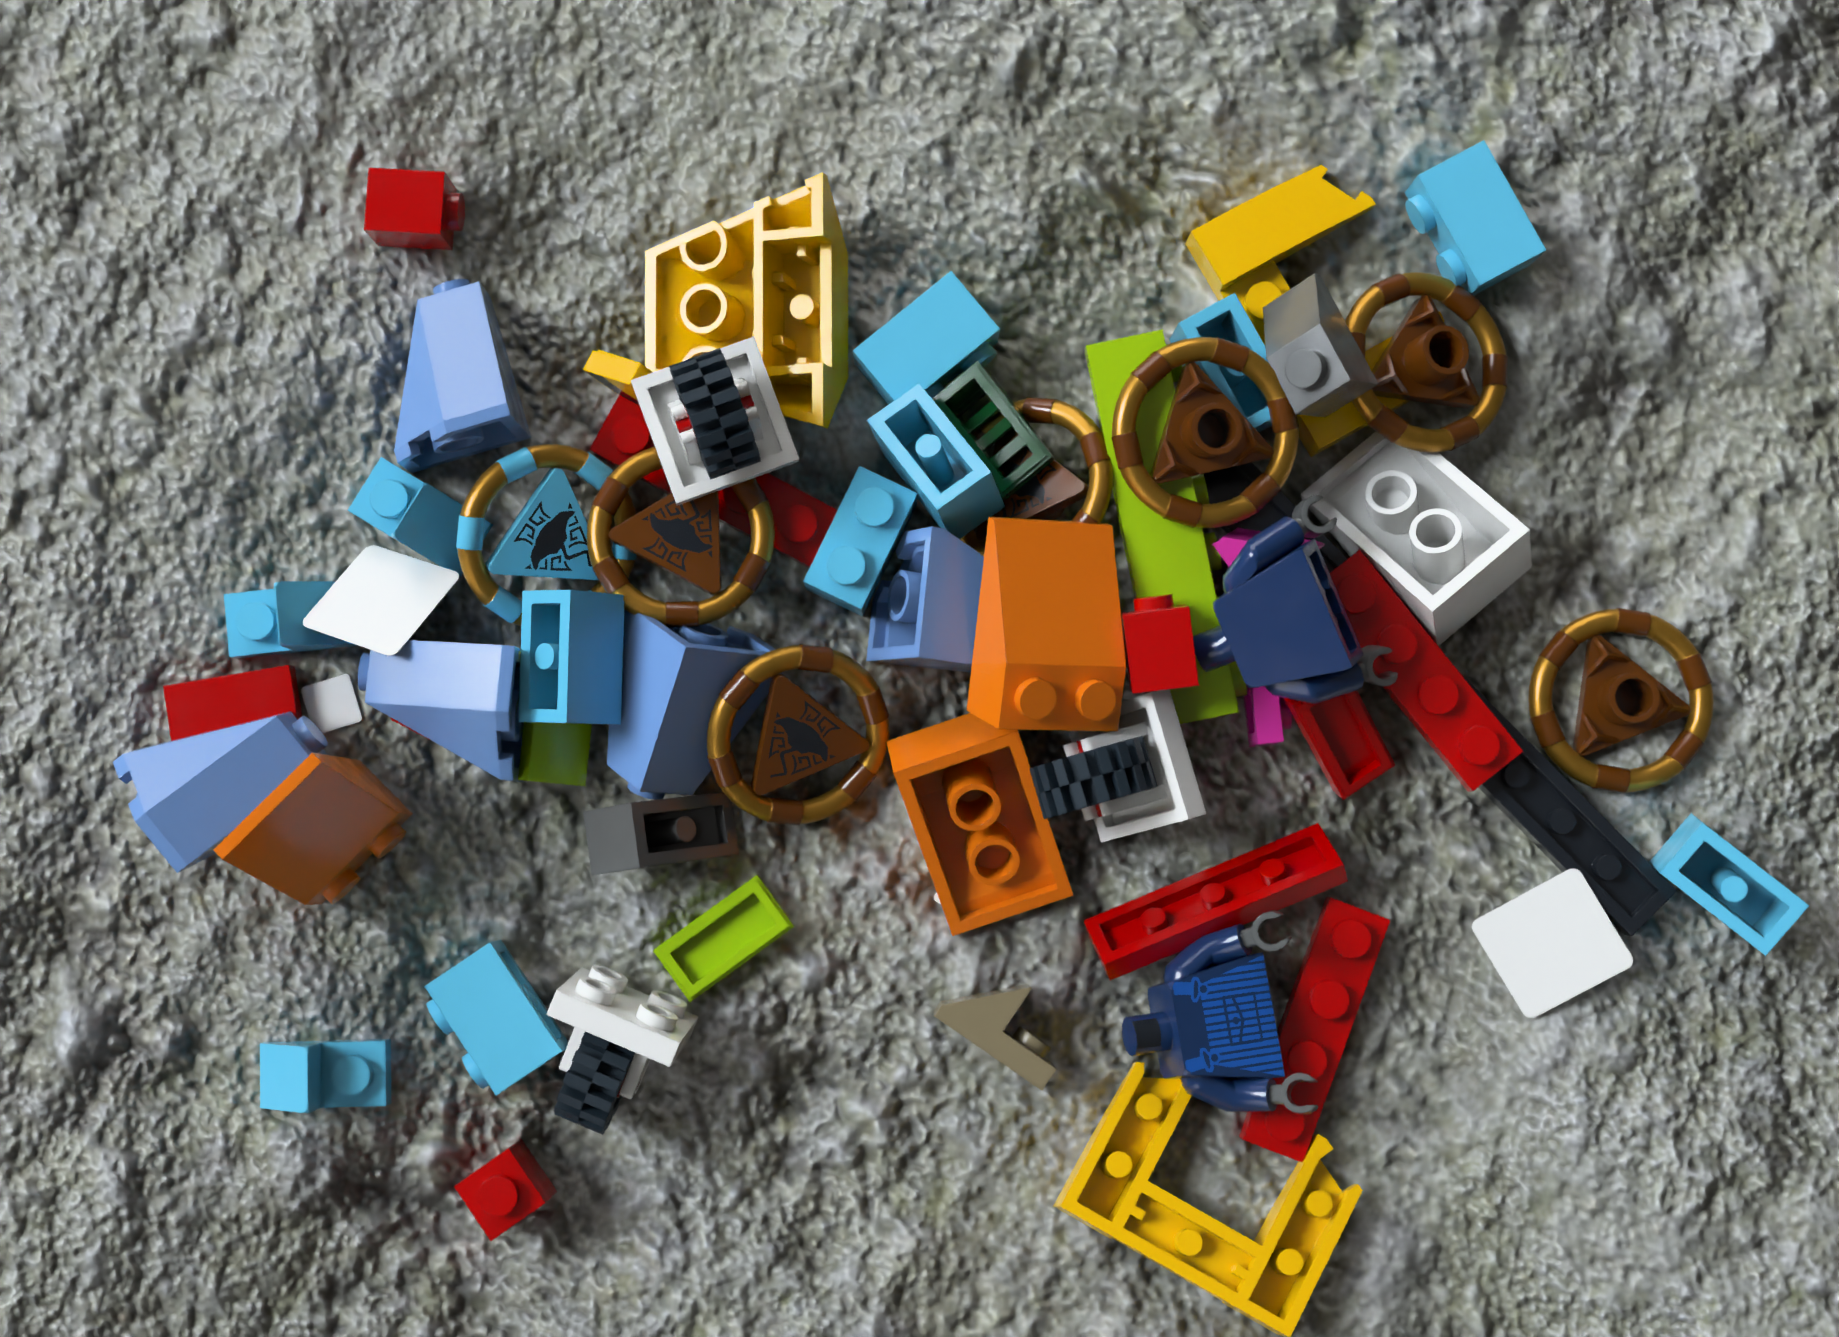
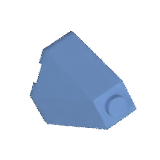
M468 279L450 280L433 288L434 295L417 300L394 448L397 463L410 473L531 438L491 296L479 281L470 284Z
M931 526L905 531L896 549L898 559H904L892 581L881 580L873 597L866 661L971 672L984 556L944 528Z
M624 609L621 725L609 724L607 765L628 782L627 788L631 792L641 797L657 800L663 799L665 793L693 795L711 771L707 758V730L710 715L719 693L739 669L755 658L775 650V648L756 635L732 626L728 627L727 632L709 623L699 625L698 627H667L655 618L641 613L634 615ZM771 677L762 682L741 709L738 710L731 730L730 743L769 693Z
M408 640L395 655L388 656L370 650V653H363L361 655L358 667V687L360 691H366V704L500 780L524 782L518 780L524 722H519L520 648L507 645Z
M290 711L140 748L122 754L113 761V765L121 781L128 784L133 780L137 791L136 798L128 803L134 821L172 868L179 873L214 855L216 852L213 849L312 752L328 755L324 751V748L328 746V742L321 730L308 717L302 716L297 720Z

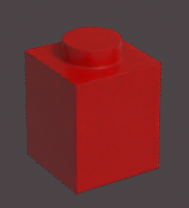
M368 168L364 231L378 246L453 250L454 231H462L464 227L465 200L462 193H457L456 187L445 172Z
M1173 594L1133 599L1135 611L1121 613L1129 685L1132 694L1199 686L1189 606H1174Z
M522 1138L454 1186L490 1241L544 1205L557 1193V1190Z

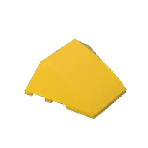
M822 172L804 180L805 186L775 199L769 196L754 202L753 209L721 223L711 221L645 251V367L655 372L718 348L754 337L783 416L828 429L849 377L848 251L828 177Z

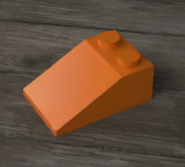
M988 517L966 711L997 729L1118 731L1126 660L1113 526L1107 523L1089 524L1072 521Z
M968 713L887 741L893 773L952 936L1074 896L1048 818H1043L1030 773L1031 767L1018 730L997 729L975 715Z
M312 752L213 850L222 860L304 905L322 904L326 899L332 905L342 899L359 882L360 876L355 871L372 854L380 859L403 839L407 832L401 825L413 813L360 760Z

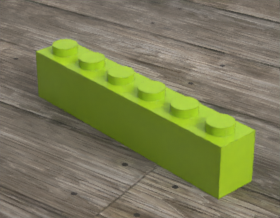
M1163 329L1086 345L1085 356L1100 430L1103 433L1107 454L1111 459L1113 468L1112 490L1134 599L1173 594L1174 606L1187 605L1190 608L1193 636L1220 626L1213 609V602L1220 596L1216 597L1211 573L1212 571L1222 570L1220 554L1213 546V543L1217 541L1215 532L1204 534L1203 528H1192L1163 519L1162 516L1156 514L1140 501L1129 488L1120 469H1118L1111 439L1116 402L1130 373L1154 351L1169 345L1165 343ZM1182 365L1172 369L1145 395L1138 412L1136 431L1144 467L1149 475L1175 394L1173 382H1178ZM1204 474L1158 484L1170 494L1202 504H1209ZM1197 658L1199 686L1170 689L1180 724L1239 713L1236 697L1247 695L1246 684L1236 662L1206 672L1199 664Z

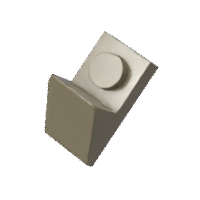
M1029 984L940 1001L933 1012L934 1017L1041 1091L1044 1089L1057 1070L1054 1064L1045 1058L1051 1047L1021 1026L1018 1027L1014 1035L1004 1030L1032 988Z

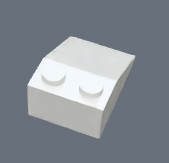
M1377 431L1301 493L1302 501L1313 495L1324 497L1309 506L1311 512L1322 525L1335 517L1337 518L1336 526L1329 533L1349 556L1361 550L1438 646L1532 567L1529 528L1440 453L1419 452L1391 443Z

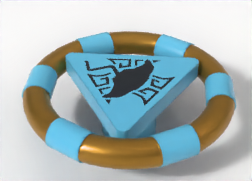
M559 444L524 447L497 460L475 482L465 499L458 519L456 543L461 569L471 590L483 605L509 623L518 626L522 625V600L500 585H497L489 572L499 575L599 580L592 570L593 567L588 553L586 519L565 472L562 470L574 472L594 488L600 490L606 478L614 470L589 452ZM550 468L489 559L484 563L482 547L485 514L494 497L506 484L537 469ZM629 492L614 516V527L636 514V509ZM613 542V555L629 578L635 560H637V555ZM600 581L591 590H588L589 592L607 593Z

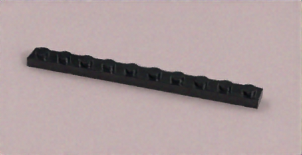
M1253 463L1204 473L1209 504L1224 502L1239 496L1262 472ZM1280 491L1258 513L1240 522L1222 526L1221 528L1227 534L1236 528L1263 531L1283 517L1288 516L1292 518V513L1296 506ZM1324 535L1316 538L1304 537V539H1315L1325 544L1319 550L1329 573L1347 559ZM1464 677L1523 750L1521 754L1478 788L1561 872L1571 868L1578 869L1583 874L1610 921L1624 935L1633 936L1677 890ZM1379 686L1380 689L1395 703V701L1391 698L1387 691L1382 686Z

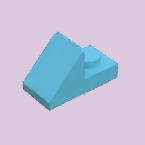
M381 457L348 511L437 565L456 571L459 574V578L462 576L463 571L456 543L458 519L463 505ZM485 520L483 540L493 526L487 520Z
M281 581L274 583V589L223 594L229 657L242 659L358 646L306 628L303 625V619L335 582Z
M391 1039L260 1043V1108L311 1113L320 1108L387 1106L392 1103Z

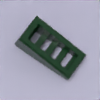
M978 361L932 398L991 471L1003 499H1008L1055 460L989 370ZM985 395H988L992 401L965 422L961 415ZM1000 411L1005 418L980 439H977L974 432ZM1011 429H1014L1018 436L993 457H990L986 450ZM1027 445L1033 455L1005 477L999 468Z

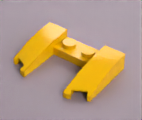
M1319 165L1279 184L1192 230L1185 244L1218 301L1235 292L1264 345L1263 307L1290 290L1276 263L1372 210L1376 205L1372 197L1363 191L1359 193L1356 199H1353L1324 180L1323 176L1328 169L1323 165ZM1439 311V314H1440V316H1441V318H1442V320H1443V322H1444V318H1443L1441 312ZM1392 337L1365 351V360L1371 371ZM1376 396L1381 403L1392 411L1409 402L1407 400ZM1352 401L1325 418L1297 415L1299 438L1310 457L1315 456L1367 426V422L1359 414Z
M1145 1062L1133 1063L1095 1128L1053 1207L1102 1235L1120 1242L1218 1298L1223 1304L1277 1335L1291 1337L1363 1190L1358 1184H1353L1343 1191L1340 1189L1320 1160L1334 1148L1325 1137L1314 1134L1304 1161H1298L1254 1241L1148 1181L1192 1096L1185 1091L1181 1079L1143 1077Z

